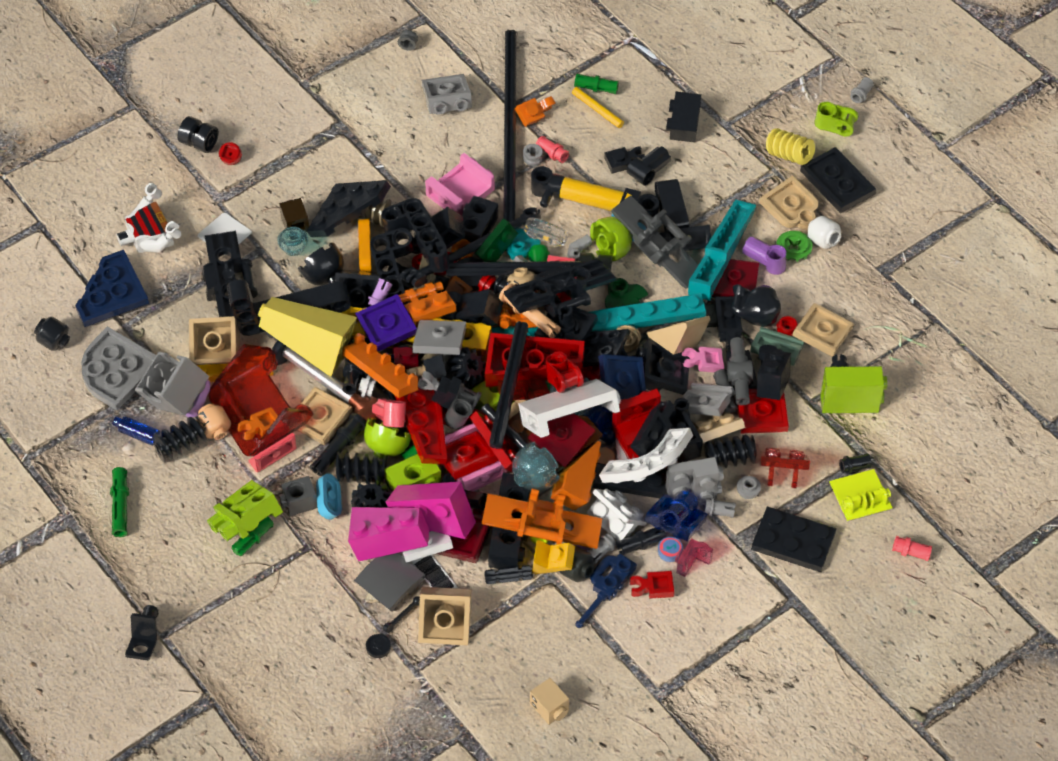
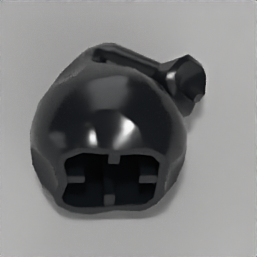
M739 284L732 287L734 299L731 310L736 316L760 327H769L777 321L781 311V304L775 289L767 285L758 286L752 290L744 288Z

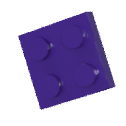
M398 294L355 313L369 342L377 345L378 352L416 335L417 328Z

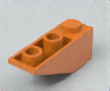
M600 441L590 446L555 478L551 499L555 501L558 494L565 495L563 505L574 511L590 501L592 495L590 492L591 485L596 477V463L601 455L599 452Z

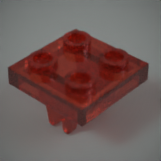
M766 448L765 451H760V466L769 467L767 485L773 486L774 467L793 469L791 487L797 489L799 469L809 470L810 467L808 455H805L804 451L790 450L789 454L781 453L780 449Z

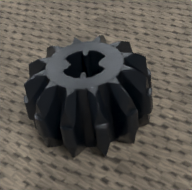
M466 347L461 349L459 355H450L451 358L446 363L450 367L447 372L452 374V378L454 376L462 380L461 382L464 383L466 388H471L481 383L482 377L485 376L484 367L486 363L481 361L482 355H477L476 349L469 350Z
M367 480L366 485L358 483L357 490H353L351 507L388 508L386 500L391 494L388 492L386 485L380 486L378 480L374 484Z

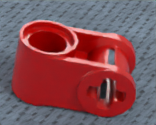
M555 353L546 357L547 380L559 393L565 392L566 388L575 385L577 387L583 386L584 380L580 368L575 366L566 355Z

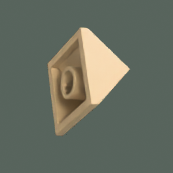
M705 316L647 332L648 337L674 355L683 352L685 348H695L698 346L710 321V317Z

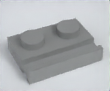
M692 383L691 390H687L683 398L688 400L687 403L690 404L688 411L692 414L721 416L731 401L730 397L734 396L735 392L731 386Z

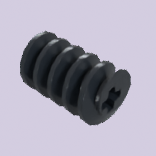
M193 417L187 418V424L184 421H180L178 427L175 425L170 426V432L163 429L161 436L157 433L153 434L155 450L164 463V455L173 459L174 450L179 455H182V446L190 451L191 442L198 447L199 438L205 443L208 440L203 428Z
M745 434L741 440L738 436H734L732 442L728 437H725L723 442L715 439L713 444L711 441H707L704 444L705 457H715L717 466H719V462H722L724 468H727L728 461H731L733 466L737 467L738 459L741 460L743 465H746L747 458H750L753 464L756 463L757 450L753 435L749 438Z
M338 451L336 476L339 482L344 480L345 475L347 482L351 483L354 477H356L357 483L360 484L364 477L366 482L369 480L372 483L375 478V481L378 480L380 484L385 478L384 469L387 467V455H384L382 461H379L378 455L375 454L373 460L370 461L368 453H365L363 460H360L358 453H355L354 458L350 459L349 452H346L344 458H341Z

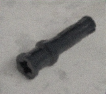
M351 413L349 421L343 427L337 429V436L310 465V469L315 474L317 473L318 476H322L325 470L337 458L338 451L341 453L347 445L355 443V438L362 430H365L367 422L360 415Z

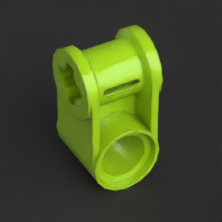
M822 102L817 107L814 124L820 130H826L847 137L852 135L854 131L853 125L858 120V113L852 108L839 106L831 102Z

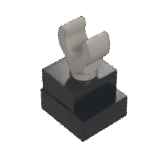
M424 371L422 378L419 379L418 387L423 390H435L431 400L448 409L457 395L462 380L454 376L452 379L442 376L438 382L431 373Z

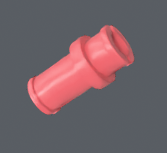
M545 136L538 138L536 144L552 160L564 163L568 159L569 151L565 150L561 144H555Z
M897 535L892 547V551L900 552L902 556L910 555L925 561L929 560L932 546L911 541L910 537L901 538Z

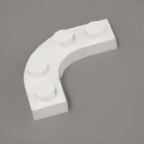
M669 429L660 444L654 450L641 457L608 461L599 474L602 483H620L631 480L639 482L648 475L666 466L673 465L693 437L691 429Z

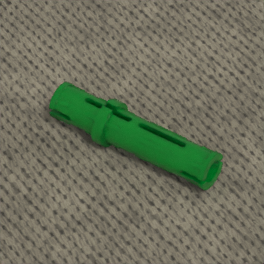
M116 467L112 470V487L110 488V495L112 497L111 534L114 537H124L127 535L128 470L123 467Z

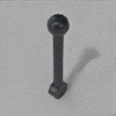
M420 596L414 597L413 602L390 623H385L383 631L386 633L392 632L395 624L415 606H419Z

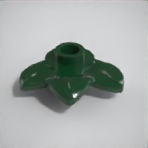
M616 278L608 286L605 307L608 309L639 304V300L647 297L648 293L641 285L628 284L625 279Z

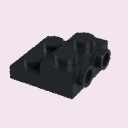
M647 339L642 347H638L635 357H643L645 386L647 390L657 389L660 392L663 388L681 395L687 392L689 368L684 367L683 363L686 359H690L688 356H682V352L673 355L650 339Z

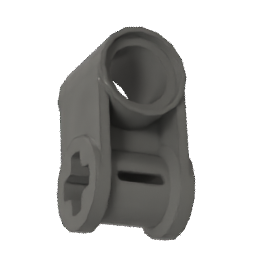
M461 382L457 395L445 414V423L453 429L462 428L477 405L482 393H476L464 387V383Z

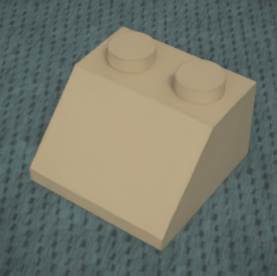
M234 316L189 319V359L194 364L237 363L240 349V331Z
M422 587L419 604L418 643L468 645L472 589Z

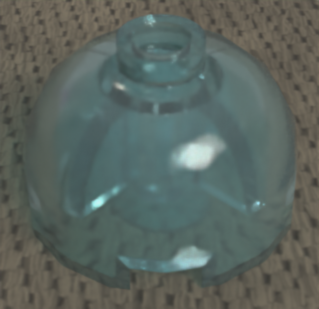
M530 442L523 446L516 453L512 461V472L515 482L520 487L529 491L532 488L545 491L560 479L555 470L559 466L553 455L545 447L542 449L537 448L535 442Z

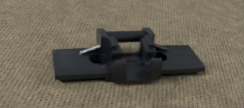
M236 230L205 235L209 263L203 266L202 275L207 286V301H212V296L215 294L219 317L234 316L230 306L227 285L231 281L236 280L235 273L242 272L244 280L248 283L252 298L258 296L251 272L252 261L250 259H241ZM222 255H229L231 257L228 261L219 260V257Z
M596 258L573 267L571 265L560 266L536 274L532 281L509 288L504 291V295L519 313L545 306V310L554 318L558 316L557 310L560 305L567 304V310L569 305L572 308L590 305L591 298L586 291L616 280V277L600 259ZM576 276H582V277H584L585 279H584V280H578V279H575L574 277H576ZM565 292L571 298L570 300L555 304V295Z

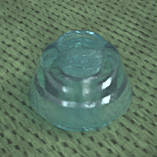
M289 227L280 232L277 242L284 253L289 256H297L307 246L308 235L301 228Z

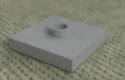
M420 320L413 343V353L459 355L466 332V322Z

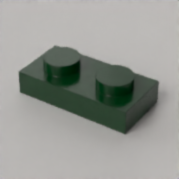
M502 219L475 254L483 262H496L519 233L507 220Z

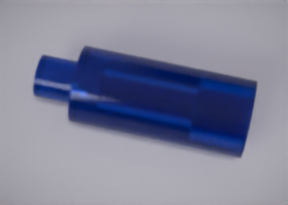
M126 416L122 419L115 417L112 423L113 426L118 427L120 433L151 446H154L153 434L157 433L160 435V430Z

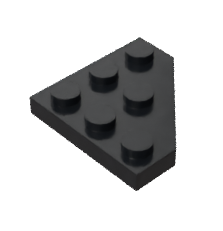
M387 180L335 184L316 217L312 220L307 233L310 237L330 236L336 232L334 228L344 221L348 224L361 216V211L371 204L375 207L382 203L391 187Z

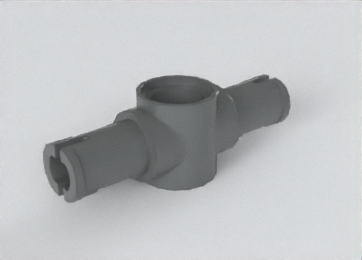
M736 337L730 340L731 358L727 362L728 382H732V386L735 387L736 404L747 405L750 403L749 385L750 381L753 380L752 360H748V357L745 355L744 339Z

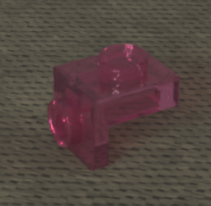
M691 538L684 550L680 549L676 556V573L685 577L696 559L709 565L712 561L713 549L706 543L698 542Z

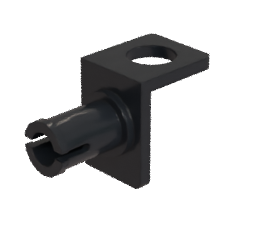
M146 605L143 608L142 614H131L132 638L125 652V657L150 660L157 643L156 618L159 615L157 607ZM140 645L148 648L143 653H137L133 649Z

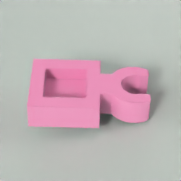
M699 347L697 352L692 348H685L682 352V356L690 358L685 360L683 363L684 367L691 368L694 365H698L699 371L713 373L724 369L722 349Z

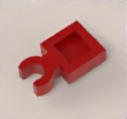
M672 571L647 572V579H643L640 576L630 577V585L640 586L639 588H632L631 596L639 597L648 592L649 599L674 597Z

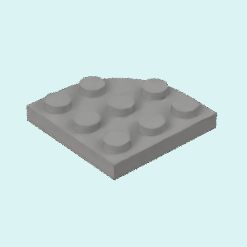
M107 326L84 352L81 362L84 383L94 397L118 411L136 392L137 385L156 355Z

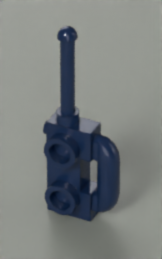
M620 553L617 557L609 555L602 559L590 576L593 591L598 593L597 599L583 616L576 621L575 626L577 628L583 627V624L602 601L606 599L610 601L617 596V592L623 589L624 583L636 571L637 564ZM611 566V572L605 577L602 576L608 567Z

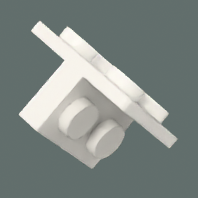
M595 489L593 491L597 499L586 513L589 516L602 518L601 527L616 541L628 538L638 525L646 526L648 523L643 517L644 513L636 506H630L626 502L627 497L617 490L613 492L608 489Z

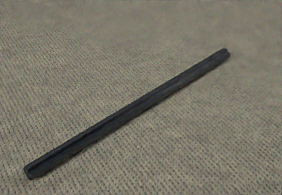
M509 29L505 31L503 219L511 222L515 220L516 31Z

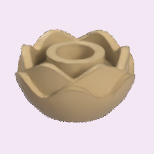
M622 325L616 330L629 329L630 334L623 348L625 352H631L638 347L641 335L637 328L631 325Z

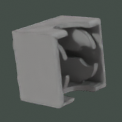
M158 352L135 391L159 410L186 415L192 410L193 402L198 394L205 389L209 375L187 357L178 355L176 358L180 360L179 362L167 353Z

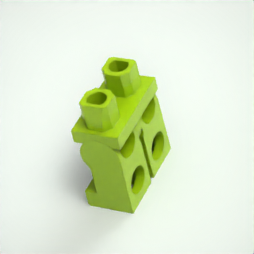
M251 480L225 499L222 504H216L213 507L216 514L210 517L207 522L212 531L216 534L220 532L226 541H229L236 535L244 539L249 535L247 531L254 530L264 518L269 515L276 518L283 511L272 492Z

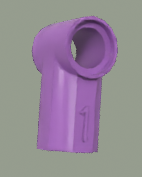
M750 236L746 240L742 249L743 254L765 265L766 270L770 274L778 275L785 271L786 250L783 246H771L754 236Z

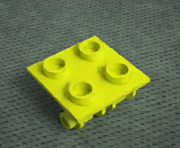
M874 469L829 481L847 521L892 509L888 499L891 497V492L889 488L885 489L882 487Z

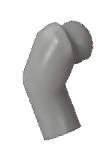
M588 234L569 245L568 258L579 261L580 252H583V249L593 244Z

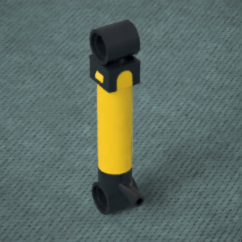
M545 166L536 167L531 173V191L535 196L542 197L540 206L543 208H547L552 196L611 211L631 195L653 218L659 212V200L651 194L641 196L640 191L626 188L622 192L554 174L550 168Z

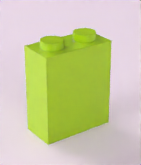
M882 366L825 367L820 392L822 413H878L880 404H884V390H887V376H883Z

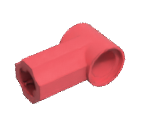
M379 398L373 404L372 413L377 416V419L383 421L384 426L404 427L406 402Z

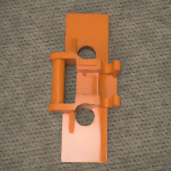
M533 488L531 489L528 502L487 494L482 524L516 531L517 536L520 537L527 535L554 541L556 545L566 542L594 549L598 548L602 518L563 510L565 495L558 494L557 499L552 503L539 500V490ZM520 512L522 516L521 518H513L511 514ZM566 522L573 527L571 531L565 529Z

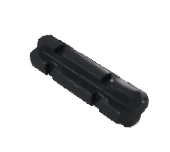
M531 565L521 566L520 569H518V566L499 568L498 571L490 569L485 570L484 578L486 584H496V581H499V583L519 581V578L531 580L533 578V571Z

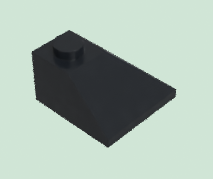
M340 270L335 273V282L346 284L352 307L366 308L372 306L368 304L370 300L368 297L372 296L379 278L381 279V275L355 270Z

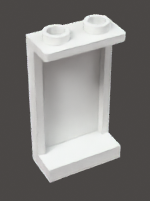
M598 379L585 382L583 386L577 387L575 385L566 388L565 392L559 393L556 391L518 403L522 425L541 438L550 435L547 424L549 420L597 405H602L610 411L617 413L620 412L619 404L621 399L616 389Z

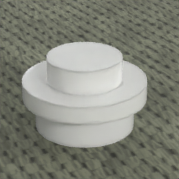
M369 375L367 378L362 377L358 389V391L362 392L361 397H371L373 394L376 380Z

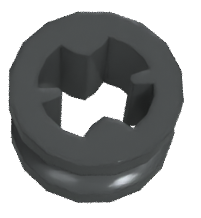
M411 30L401 31L397 41L399 47L407 51L414 50L418 42V35Z

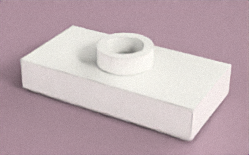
M431 531L429 532L428 546L402 553L405 561L410 562L452 549L453 545L449 535Z

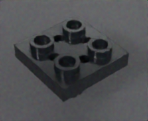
M556 300L555 304L561 303V301ZM567 304L558 307L557 317L553 318L549 313L546 315L561 328L558 334L553 332L556 335L554 337L556 339L586 341L598 321L597 315L577 307L572 308L569 305L567 310ZM538 327L535 337L550 338Z

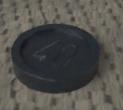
M374 634L366 641V651L373 658H383L391 650V642L383 634Z

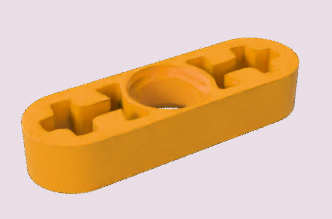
M358 219L360 271L372 273L370 219Z

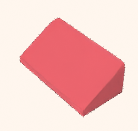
M291 433L249 459L248 462L256 472H260L297 448L295 434Z

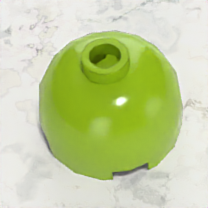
M605 217L591 224L590 238L592 241H596L599 249L596 251L598 256L608 255L612 256V261H618L630 251L633 235L616 217Z
M369 417L365 426L364 440L367 446L374 450L373 455L377 454L378 458L383 459L384 455H387V457L398 456L407 449L411 441L410 433L406 432L407 428L384 426L383 422L381 424L375 423L376 418Z

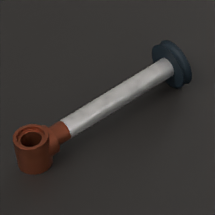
M277 340L270 353L271 361H275L277 365H282L289 360L355 409V413L360 415L366 422L369 417L376 418L375 423L381 422L372 413V406L378 401L377 398L373 396L363 398L356 392L352 395L344 393L342 390L343 383L333 375H327Z

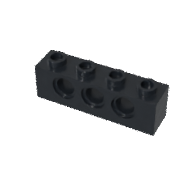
M502 473L499 496L528 502L531 489H535V486H531V476ZM514 512L511 515L513 518H521L522 513ZM493 527L488 554V567L499 569L519 566V562H524L525 547H522V542L527 541L528 536L523 535L520 537L517 536L516 531Z

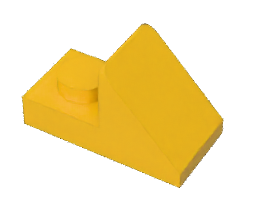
M537 540L533 574L572 570L575 546L570 543L550 546Z

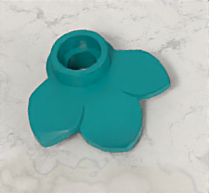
M517 228L515 230L519 234L505 250L512 260L519 255L526 259L530 248L533 245L541 244L539 237H529L527 230Z

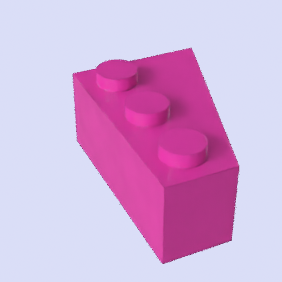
M461 482L397 485L386 500L388 508H420L429 531L465 539L476 523Z
M352 507L348 542L357 560L363 561L428 546L429 527L420 508Z

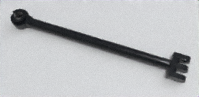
M535 207L527 208L519 218L509 223L514 229L523 225L529 227L537 226L541 221L540 210H537ZM492 232L448 254L449 262H455L479 249ZM428 265L420 270L410 267L401 273L400 278L418 288L428 283L427 276L434 272Z

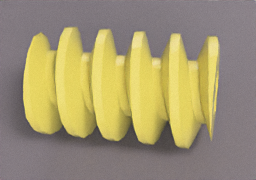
M774 128L768 134L766 148L772 156H777L799 165L807 164L813 158L815 143L812 139H807L804 136L779 128Z

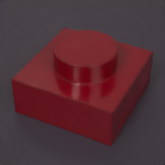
M394 347L395 365L402 364L405 366V370L418 367V353H413V347Z

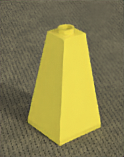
M271 297L266 304L263 303L258 313V316L261 317L259 327L330 376L334 374L345 358L343 356V347L347 346L351 341L357 320L355 316Z

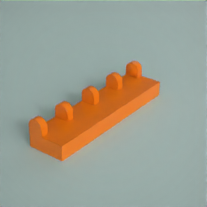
M361 333L355 335L354 343L343 347V356L396 397L400 398L418 390V376L414 373L410 375L405 373V366L402 364H393L389 354H380L377 351V345L373 342L367 344L364 335Z

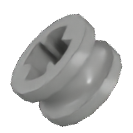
M537 144L526 145L523 149V161L530 166L540 164L543 159L542 148Z

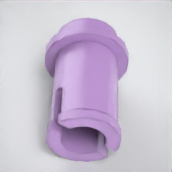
M379 278L372 296L368 297L370 299L368 304L374 305L385 300L393 284L386 282L382 290L385 280Z

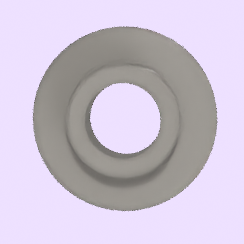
M744 476L737 482V491L741 497L753 499L760 493L761 483L753 476Z

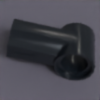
M663 146L656 147L642 159L639 157L633 159L626 171L635 180L646 186L654 179L656 172L671 161V156Z

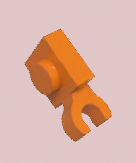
M552 96L545 98L539 103L533 98L517 105L515 111L523 125L527 127L542 120L545 117L543 112L552 109V105L556 103Z

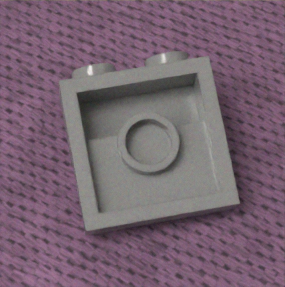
M464 74L422 80V88L430 114L439 115L447 111H464L467 108H472L471 91Z
M715 457L667 466L665 488L667 499H681L691 495L693 503H705L706 499H711V497L716 500L717 494L722 493L720 482L724 479L722 467L717 466Z

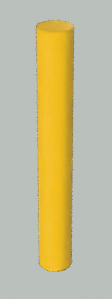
M575 87L572 90L574 96L616 127L621 128L624 125L623 120L581 89Z

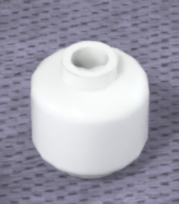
M819 216L810 222L808 237L816 245L823 249H828L840 241L841 228L839 224L828 217Z

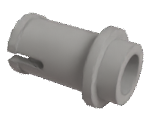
M864 77L860 84L851 90L850 97L853 102L861 103L866 100L867 94L874 87V82L870 78Z
M711 497V499H706L704 513L709 514V516L714 514L733 518L735 503L717 501Z
M606 533L605 535H600L597 549L590 548L586 552L592 555L594 564H596L608 551L614 550L616 542L611 535Z

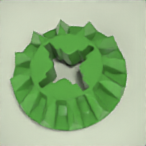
M787 231L777 239V245L785 248L788 261L795 259L798 262L801 258L806 259L812 252V241L802 232ZM790 245H798V250L796 248L790 249Z

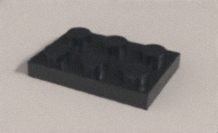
M836 147L800 167V172L840 214L876 194V188Z
M767 506L753 540L751 550L822 572L837 528Z

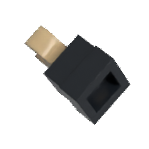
M441 354L423 359L424 365L406 369L408 375L414 373L418 377L422 376L424 371L431 373L434 378L447 376Z

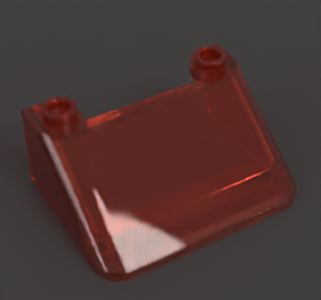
M249 344L241 346L212 384L209 391V400L211 404L223 407L231 421L228 431L245 456L253 457L307 424L314 413L307 405L300 404L294 409L289 406L269 375L276 370L278 365L274 352L269 347ZM272 407L278 417L263 437L257 433L251 440H245L244 434L248 430L239 432L238 424L244 420L250 421L252 414Z

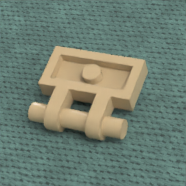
M730 413L713 416L712 419L704 422L700 420L693 423L703 440L702 443L745 428L743 419Z

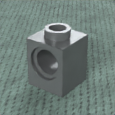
M309 476L281 484L282 494L279 495L280 503L283 509H288L290 516L318 508L317 496Z

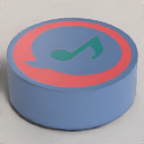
M666 537L659 542L658 555L662 560L675 562L681 558L683 545L680 540L675 537Z

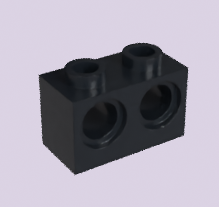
M473 196L470 203L465 204L462 215L465 238L463 239L471 243L491 232L498 219V203Z

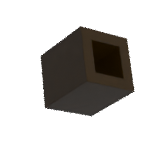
M298 198L279 203L281 219L288 237L306 233L309 228V220L302 199Z

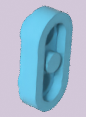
M325 474L316 482L317 507L322 517L332 520L342 512L341 487L335 476Z

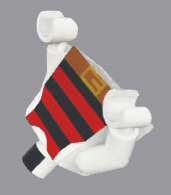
M149 183L145 187V193L148 196H144L138 206L125 218L127 230L117 233L116 236L120 246L133 242L139 253H160L164 248L174 245L173 238H180L181 231L178 229L179 225L174 221L167 223L157 202H153V199H159L162 196V192L157 188V185Z

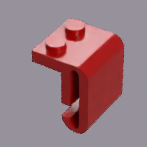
M657 389L644 391L629 399H622L619 404L620 412H613V432L627 459L639 457L630 446L650 411L661 402V395Z

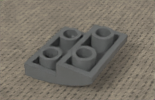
M395 553L374 558L354 581L393 612L407 593L411 595L426 575L412 563L406 562L401 554Z

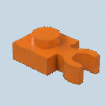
M272 407L254 413L250 416V421L244 420L238 424L239 432L248 430L244 434L245 440H251L257 433L264 437L283 429V422Z

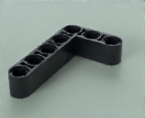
M238 279L228 283L227 292L230 306L240 333L244 336H251L266 332L259 327L261 317L258 316L262 304H266L270 299L254 303L248 283L245 280ZM333 282L275 297L338 313L344 312L351 307L347 286L343 282Z

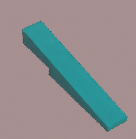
M735 199L705 247V255L689 280L688 295L702 294L703 299L710 300L756 210L755 204Z

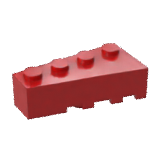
M490 333L485 369L486 387L501 386L503 383L513 338L512 334ZM527 336L516 384L547 380L546 357L555 353L566 355L583 372L585 341Z

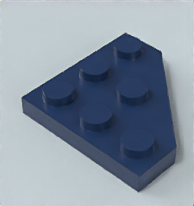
M124 249L102 257L97 272L91 276L85 287L84 295L81 299L79 298L75 307L83 326L87 327L149 304L148 297Z

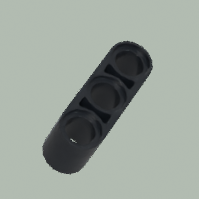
M678 179L655 182V195L659 200V211L664 209L667 212L666 215L679 228H688L689 219Z

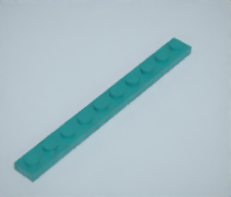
M702 294L590 311V313L597 315L598 318L591 332L616 330L622 325L642 328L705 317L706 309ZM500 326L492 327V333L513 335L515 326H509L506 329ZM538 327L528 328L527 336L535 337Z

